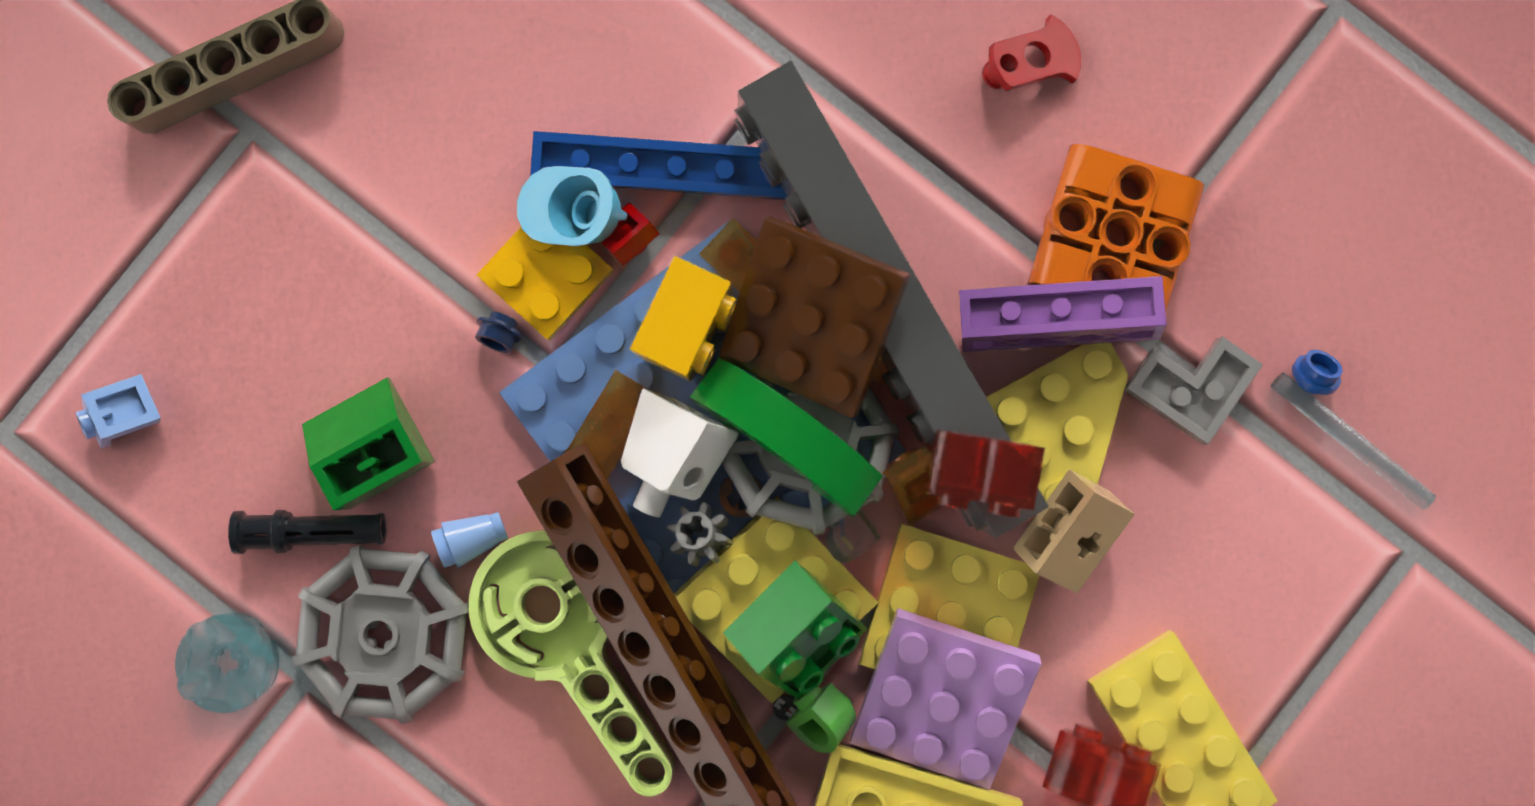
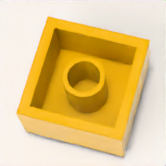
M674 255L630 350L639 358L689 382H692L696 373L704 376L716 352L714 345L710 342L717 328L726 331L736 305V298L732 297L731 282Z

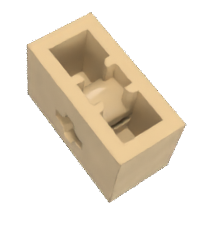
M1069 469L1046 502L1049 507L1035 516L1013 549L1037 575L1078 593L1135 513L1109 490Z

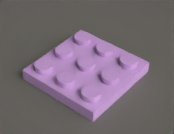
M897 608L853 726L850 744L990 790L1040 669V655Z

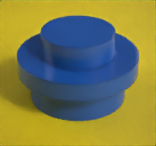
M1311 350L1306 355L1299 356L1292 365V373L1298 385L1308 393L1330 395L1341 384L1340 376L1343 372L1341 364L1332 355L1324 351Z

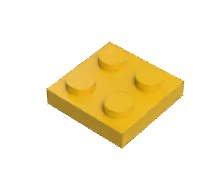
M520 227L476 276L543 337L551 341L611 276L614 270L587 245L546 244L531 239Z

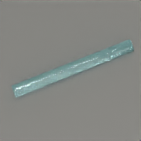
M1283 372L1271 384L1272 389L1418 507L1424 510L1434 502L1436 495L1314 396L1304 391L1288 375Z

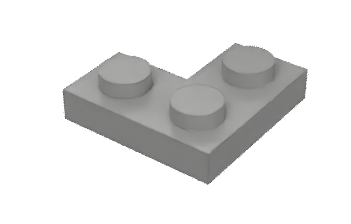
M1224 337L1215 340L1193 374L1158 350L1152 349L1128 381L1124 391L1202 445H1207L1213 439L1263 364Z

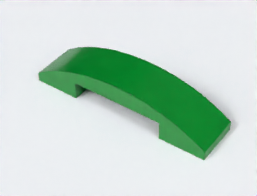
M721 358L717 360L689 397L692 402L730 428L732 426L808 480L813 484L812 489L852 518L883 477L858 452L814 417L760 380Z

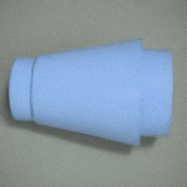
M499 512L491 515L486 514L441 522V528L431 531L435 547L444 568L454 564L459 568L500 544L499 542L508 539Z

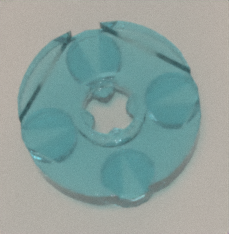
M222 613L191 625L178 646L175 658V671L178 678L177 689L184 699L193 701L197 706L216 713L235 712L256 702L273 686L278 674L279 651L275 641H270L268 634L262 629L264 626L257 619L241 613ZM225 649L231 650V659L238 661V668L229 670L227 675L223 674L221 667L217 666V657L222 656Z

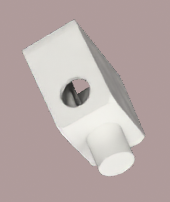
M643 388L621 459L622 468L643 480L633 507L643 513L660 518L670 495L694 501L700 498L735 442L739 432L675 398Z

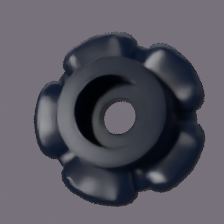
M491 312L489 319L479 317L476 321L480 326L475 335L476 340L495 351L511 353L515 343L522 339V334L516 329L518 326L517 321L505 314Z

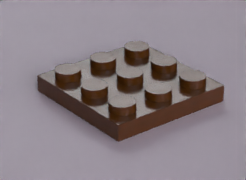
M773 216L764 218L718 358L853 419L860 412L911 274Z

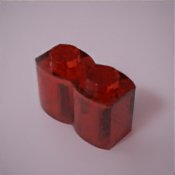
M936 429L926 491L938 495L936 504L968 509L969 500L989 503V513L1019 518L1021 509L1035 510L1045 448L1026 443Z
M1078 723L1075 724L1074 730L1067 728L1060 730L1042 787L1089 806H1149L1162 765L1151 760L1153 751L1127 741H1123L1121 748L1112 746L1102 741L1104 737L1103 732Z

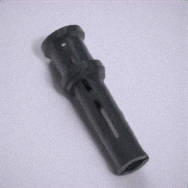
M276 510L273 515H247L245 511H234L231 514L228 527L229 546L233 554H244L247 549H274L276 553H286L296 545L372 543L379 545L385 543L387 535V523L384 513L376 515L293 517V514L287 512V510Z

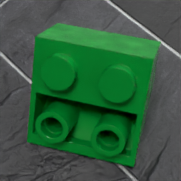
M389 377L302 424L309 467L333 511L351 509L435 463L432 454Z
M794 561L723 634L759 676L799 699L803 694L809 693L818 687L824 678V673L839 658L849 655L857 647L860 637L868 628L813 574L797 561Z

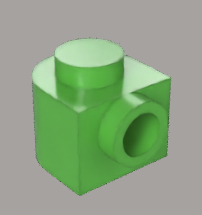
M829 683L822 688L816 687L813 691L803 694L799 699L795 698L793 703L797 706V709L785 724L811 749L821 753H831L837 748L855 723L856 712L850 699L832 683Z

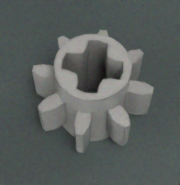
M705 502L701 504L699 512H690L682 506L680 508L682 517L677 525L670 524L667 527L676 534L678 540L671 546V551L680 555L689 550L688 563L694 567L699 565L701 557H708L715 563H718L719 556L717 552L722 545L732 544V541L723 535L721 528L728 524V518L721 514L710 519L712 508ZM703 527L709 531L707 538H698L696 542L691 539L693 532H701Z

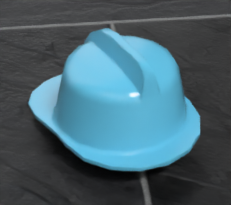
M565 166L542 168L531 175L525 182L517 200V217L522 230L531 239L546 244L582 246L602 242L613 233L619 221L627 220V213L621 209L618 194L612 188L610 180L602 171L592 168Z

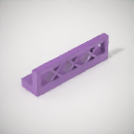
M1162 276L959 290L963 352L1160 340L1166 327Z

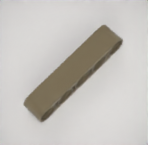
M295 0L119 81L108 93L107 104L109 111L115 118L142 133L152 134L159 132L331 53L343 41V25L338 17L322 1ZM324 18L323 26L319 31L313 34L307 33L308 26L313 20ZM273 38H280L277 49L265 55L264 48L267 42ZM235 57V64L232 70L227 74L221 75L223 63ZM190 78L188 90L178 95L177 89L179 84L184 79ZM145 98L146 104L143 111L134 116L136 103Z

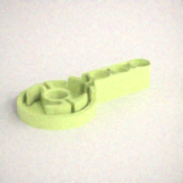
M531 531L501 543L481 563L470 588L469 618L472 630L480 646L494 662L514 674L535 678V681L554 680L562 683L632 789L638 794L648 797L661 794L671 782L675 769L674 755L609 659L606 649L608 637L600 623L596 622L597 618L556 548H547L553 545L546 531ZM492 584L499 585L500 609L502 614H507L504 617L500 615L497 606V587L491 586ZM547 586L557 593L561 607L555 620L548 623H540L528 615L525 609V598L533 587ZM518 634H521L519 639L535 650L544 652L542 660H540L541 653L532 651L517 641ZM592 674L602 676L608 682L609 694L603 698L590 696L585 690V678ZM618 716L631 718L636 724L637 734L629 739L618 737L612 730V719ZM645 758H655L663 764L665 774L658 779H648L641 774L638 763Z

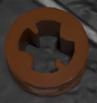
M728 477L720 488L719 497L721 505L732 516L741 518L750 516L745 512L747 508L738 509L739 503L735 507L729 503L727 496L732 494L734 490L733 482ZM753 477L761 491L762 485L755 477Z

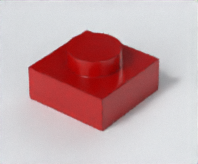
M630 202L621 208L627 213V220L619 221L613 233L601 242L623 266L633 257L641 254L648 244L660 235L652 223Z

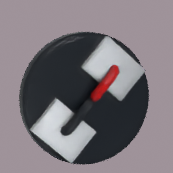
M785 695L775 700L773 711L776 717L781 720H788L797 709L792 697Z

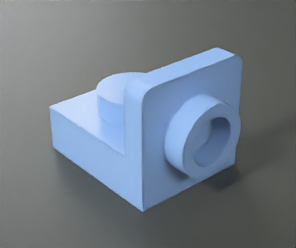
M141 374L81 394L83 410L75 412L86 439L96 437L101 449L110 446L112 439L160 423L161 420Z

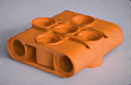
M1084 144L1070 145L1051 208L1044 217L1043 234L1027 284L1041 285L1092 281V273L1095 269L1106 272L1111 280L1162 276L1166 314L1180 265L1187 259L1190 253L1191 243L1189 235L1205 185L1195 178ZM1121 179H1129L1138 186L1139 198L1137 200L1124 196L1120 188ZM1061 210H1070L1077 215L1080 222L1078 231H1068L1060 224L1059 213ZM1108 224H1115L1124 231L1125 243L1123 246H1116L1107 239L1106 227ZM1155 238L1166 241L1170 246L1171 257L1168 261H1163L1155 255L1153 250Z

